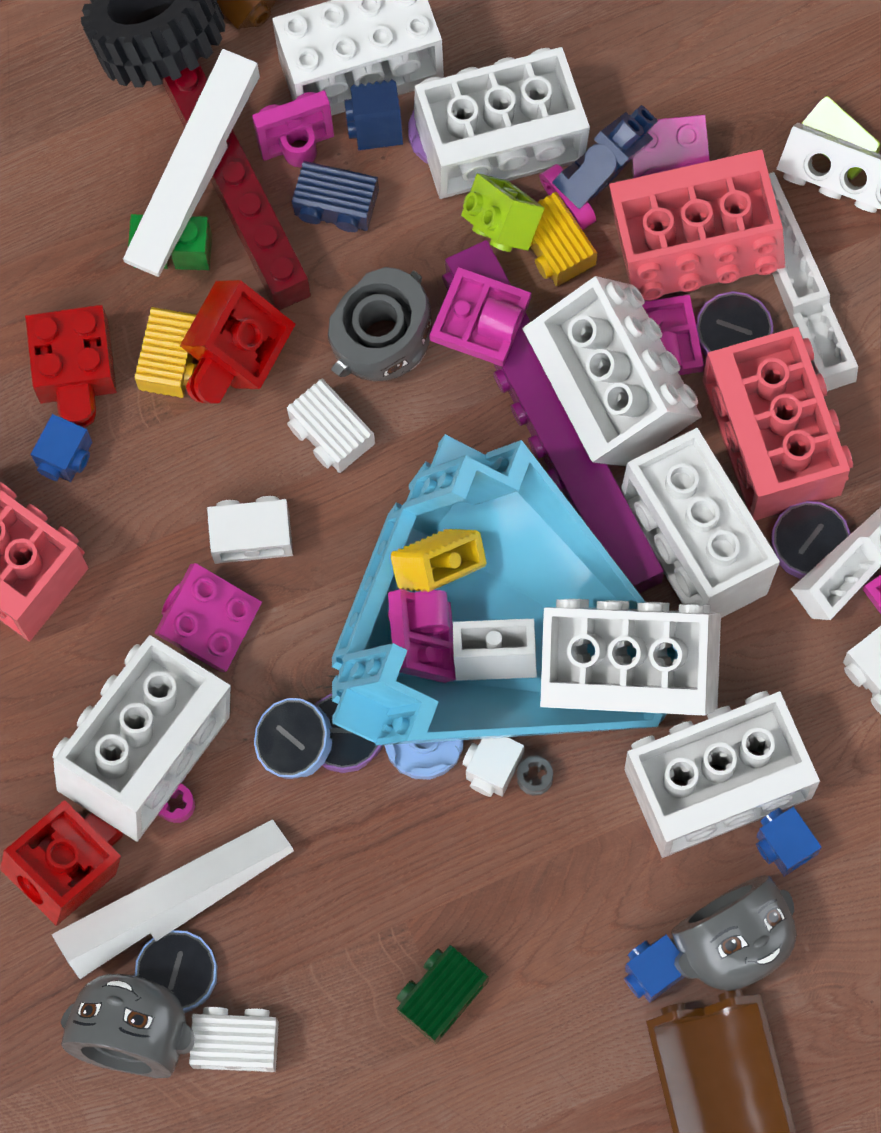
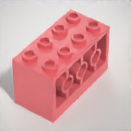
M762 149L609 184L615 224L629 283L640 291L644 300H655L665 294L678 291L692 292L701 286L718 282L723 284L732 283L741 277L754 274L768 275L777 269L785 268L783 227Z
M799 327L707 353L702 381L745 505L755 521L783 513L790 506L802 502H821L841 496L845 483L849 479L850 468H853L850 450L847 445L841 446L837 432H840L837 414L834 409L828 410L824 399L827 396L824 378L821 373L815 374L811 361L814 360V352L811 342L808 338H802Z
M0 482V621L30 642L89 568L83 558L85 552L77 545L79 540L76 536L62 526L55 530L46 523L48 518L42 511L32 504H29L26 508L15 500L17 495Z

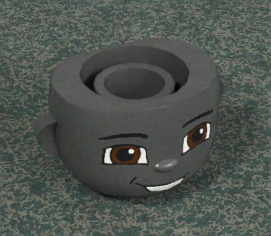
M384 267L366 273L360 282L342 297L329 320L328 342L338 360L331 368V371L339 377L353 374L360 379L374 382L389 381L405 375L420 363L427 352L432 331L431 306L421 285L422 276L414 270L408 274L400 269ZM383 320L396 322L394 329L387 335L374 337L365 333L376 322Z
M763 875L732 888L699 909L672 929L673 940L680 952L675 958L674 965L676 969L688 979L698 978L708 986L726 991L746 987L770 975L789 958L795 947L797 933L792 916L794 913V903L790 893L786 890H779L770 876Z
M106 974L93 979L83 987L75 1003L68 1007L61 1019V1025L64 1028L61 1046L71 1056L101 1068L152 1078H169L175 1070L180 1054L189 1053L193 1049L195 1041L193 1030L186 1024L184 1010L174 993L151 980L129 974Z

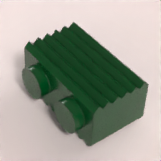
M449 945L444 952L439 948L435 950L423 966L427 973L418 983H415L413 980L409 981L396 998L400 1002V1005L396 1008L397 1013L435 1045L489 982L487 974L481 971L452 945Z

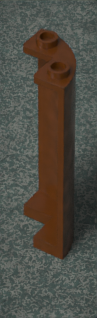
M742 989L732 990L719 994V1002L703 1008L686 1009L685 1003L665 1006L661 1008V1016L646 1021L673 1133H796L761 994L744 996Z

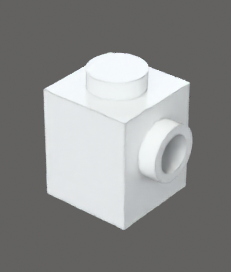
M508 737L482 739L479 745L472 743L462 765L467 767L466 779L471 781L470 787L488 797H491L493 793L503 797L524 755V745Z

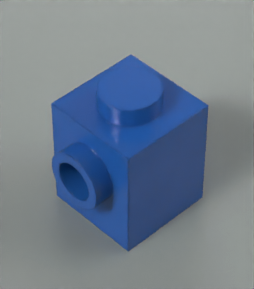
M52 414L31 452V456L38 467L37 471L53 481H58L60 477L72 482L76 472L81 473L88 463L90 457L88 450L92 440L87 429Z
M794 806L784 813L781 808H778L760 821L763 826L757 833L756 837L759 842L756 843V847L763 859L768 864L774 862L784 877L817 856L822 848Z
M667 934L652 945L647 940L627 955L630 961L626 963L625 971L628 973V976L624 980L638 999L644 995L649 1003L685 978L674 965L675 958L680 952Z

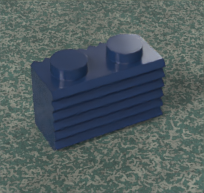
M393 79L389 82L383 80L381 84L378 81L374 84L368 82L366 86L361 83L358 87L353 84L350 87L351 99H345L344 104L349 139L357 138L358 151L403 145L396 81Z
M303 161L292 199L294 215L310 224H320L321 221L333 223L336 227L346 232H357L358 229L368 231L379 192L378 177Z

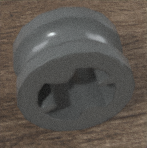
M530 756L524 759L519 764L517 770V783L520 789L532 796L541 795L548 791L553 781V768L550 763L539 756ZM537 766L538 772L541 769L545 771L546 775L541 777L540 785H532V780L528 783L525 781L524 777L529 775L530 767Z

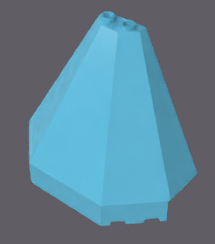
M445 434L438 443L432 464L425 461L410 482V493L406 502L403 505L396 502L388 513L332 656V667L339 670V675H336L332 681V701L338 704L332 716V723L374 742L375 746L658 727L659 723L666 717V713L540 707L544 608L556 607V599H589V607L597 608V601H629V609H637L638 603H645V601L522 440L487 452L485 455ZM444 529L479 531L486 557V566L434 590L447 592V600L451 602L452 623L460 621L534 618L537 677L454 680L442 683L400 673L399 671L408 650L392 643L391 626L388 617V593L399 590L391 561L392 551H397L398 548L403 549L404 546H409V544H415V541L426 539L427 536L438 534V531H443ZM407 590V591L414 592V593H415V592H419V591H416V590H413V591ZM592 642L587 645V651L591 657L595 655V646L592 645ZM632 643L630 646H627V654L630 655L631 659L636 657V648L633 647ZM673 644L670 648H667V655L671 657L672 662L678 658V652L674 649Z

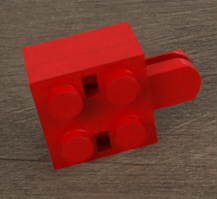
M215 281L180 344L181 348L199 361L186 384L188 395L198 403L218 404L222 401L230 385L235 389H261L296 323L243 281Z
M103 305L25 315L32 384L40 404L57 402L58 414L61 418L83 428L88 427L94 422L96 417L95 396L117 393L109 321Z
M63 800L3 851L0 870L57 926L116 875L121 855L112 846L123 837L124 833L91 812L83 818Z

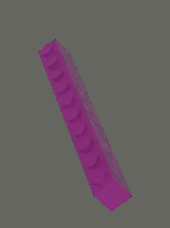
M487 240L445 259L446 273L442 275V279L447 290H449L458 267L511 285ZM525 312L504 366L494 364L497 370L493 372L495 381L502 393L509 392L514 404L510 405L514 418L519 426L525 424L531 434V437L528 438L530 448L537 459L543 457L549 468L546 473L638 593H642L662 583L664 571L607 464L593 463L522 329L530 323Z

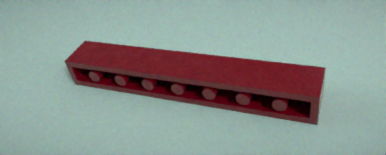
M198 66L193 71H190L188 67L180 71L182 77L173 81L171 76L163 78V86L184 128L207 83V78L201 66ZM232 129L226 140L228 148L216 168L211 182L273 306L280 311L311 297L308 278Z

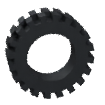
M90 0L91 4H84L82 9L84 14L81 17L83 30L108 78L112 81L117 79L119 85L127 86L132 81L135 88L144 87L146 81H151L153 86L161 85L165 77L171 76L173 81L182 77L180 71L187 67L190 71L200 66L197 61L200 57L208 59L214 53L211 45L219 46L223 39L220 33L225 32L226 26L223 21L225 18L217 0Z

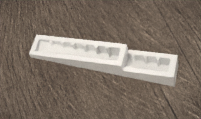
M222 49L123 258L125 263L157 277L162 273L227 150L226 140L260 78L256 62Z
M769 173L783 227L785 268L777 269L772 275L793 327H799L803 339L808 338L814 352V360L811 363L815 374H822L827 391L854 383L857 380L858 365L829 303L830 293L775 173Z
M881 507L791 588L812 619L831 620L881 567Z
M272 819L51 935L67 962L81 979L150 933L155 941H158L294 850Z

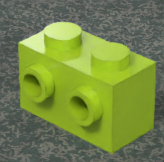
M477 173L471 190L465 197L461 216L473 225L472 230L474 232L489 237L491 239L490 245L506 252H511L513 247L528 251L544 207L508 180Z

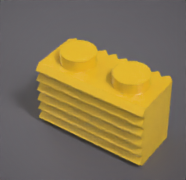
M553 192L551 195L538 201L544 207V211L530 247L538 257L535 259V264L544 279L551 278L555 286H559L595 266L597 252L559 194Z
M151 307L135 373V381L139 390L170 395L172 397H184L186 384L196 364L192 363L193 356L181 348L180 344L194 321L195 314Z
M444 529L443 531H438V534L427 536L426 539L415 541V544L404 546L403 549L398 548L397 551H392L391 553L397 587L406 591L421 590L422 592H430L484 568L487 564L481 534L477 530Z

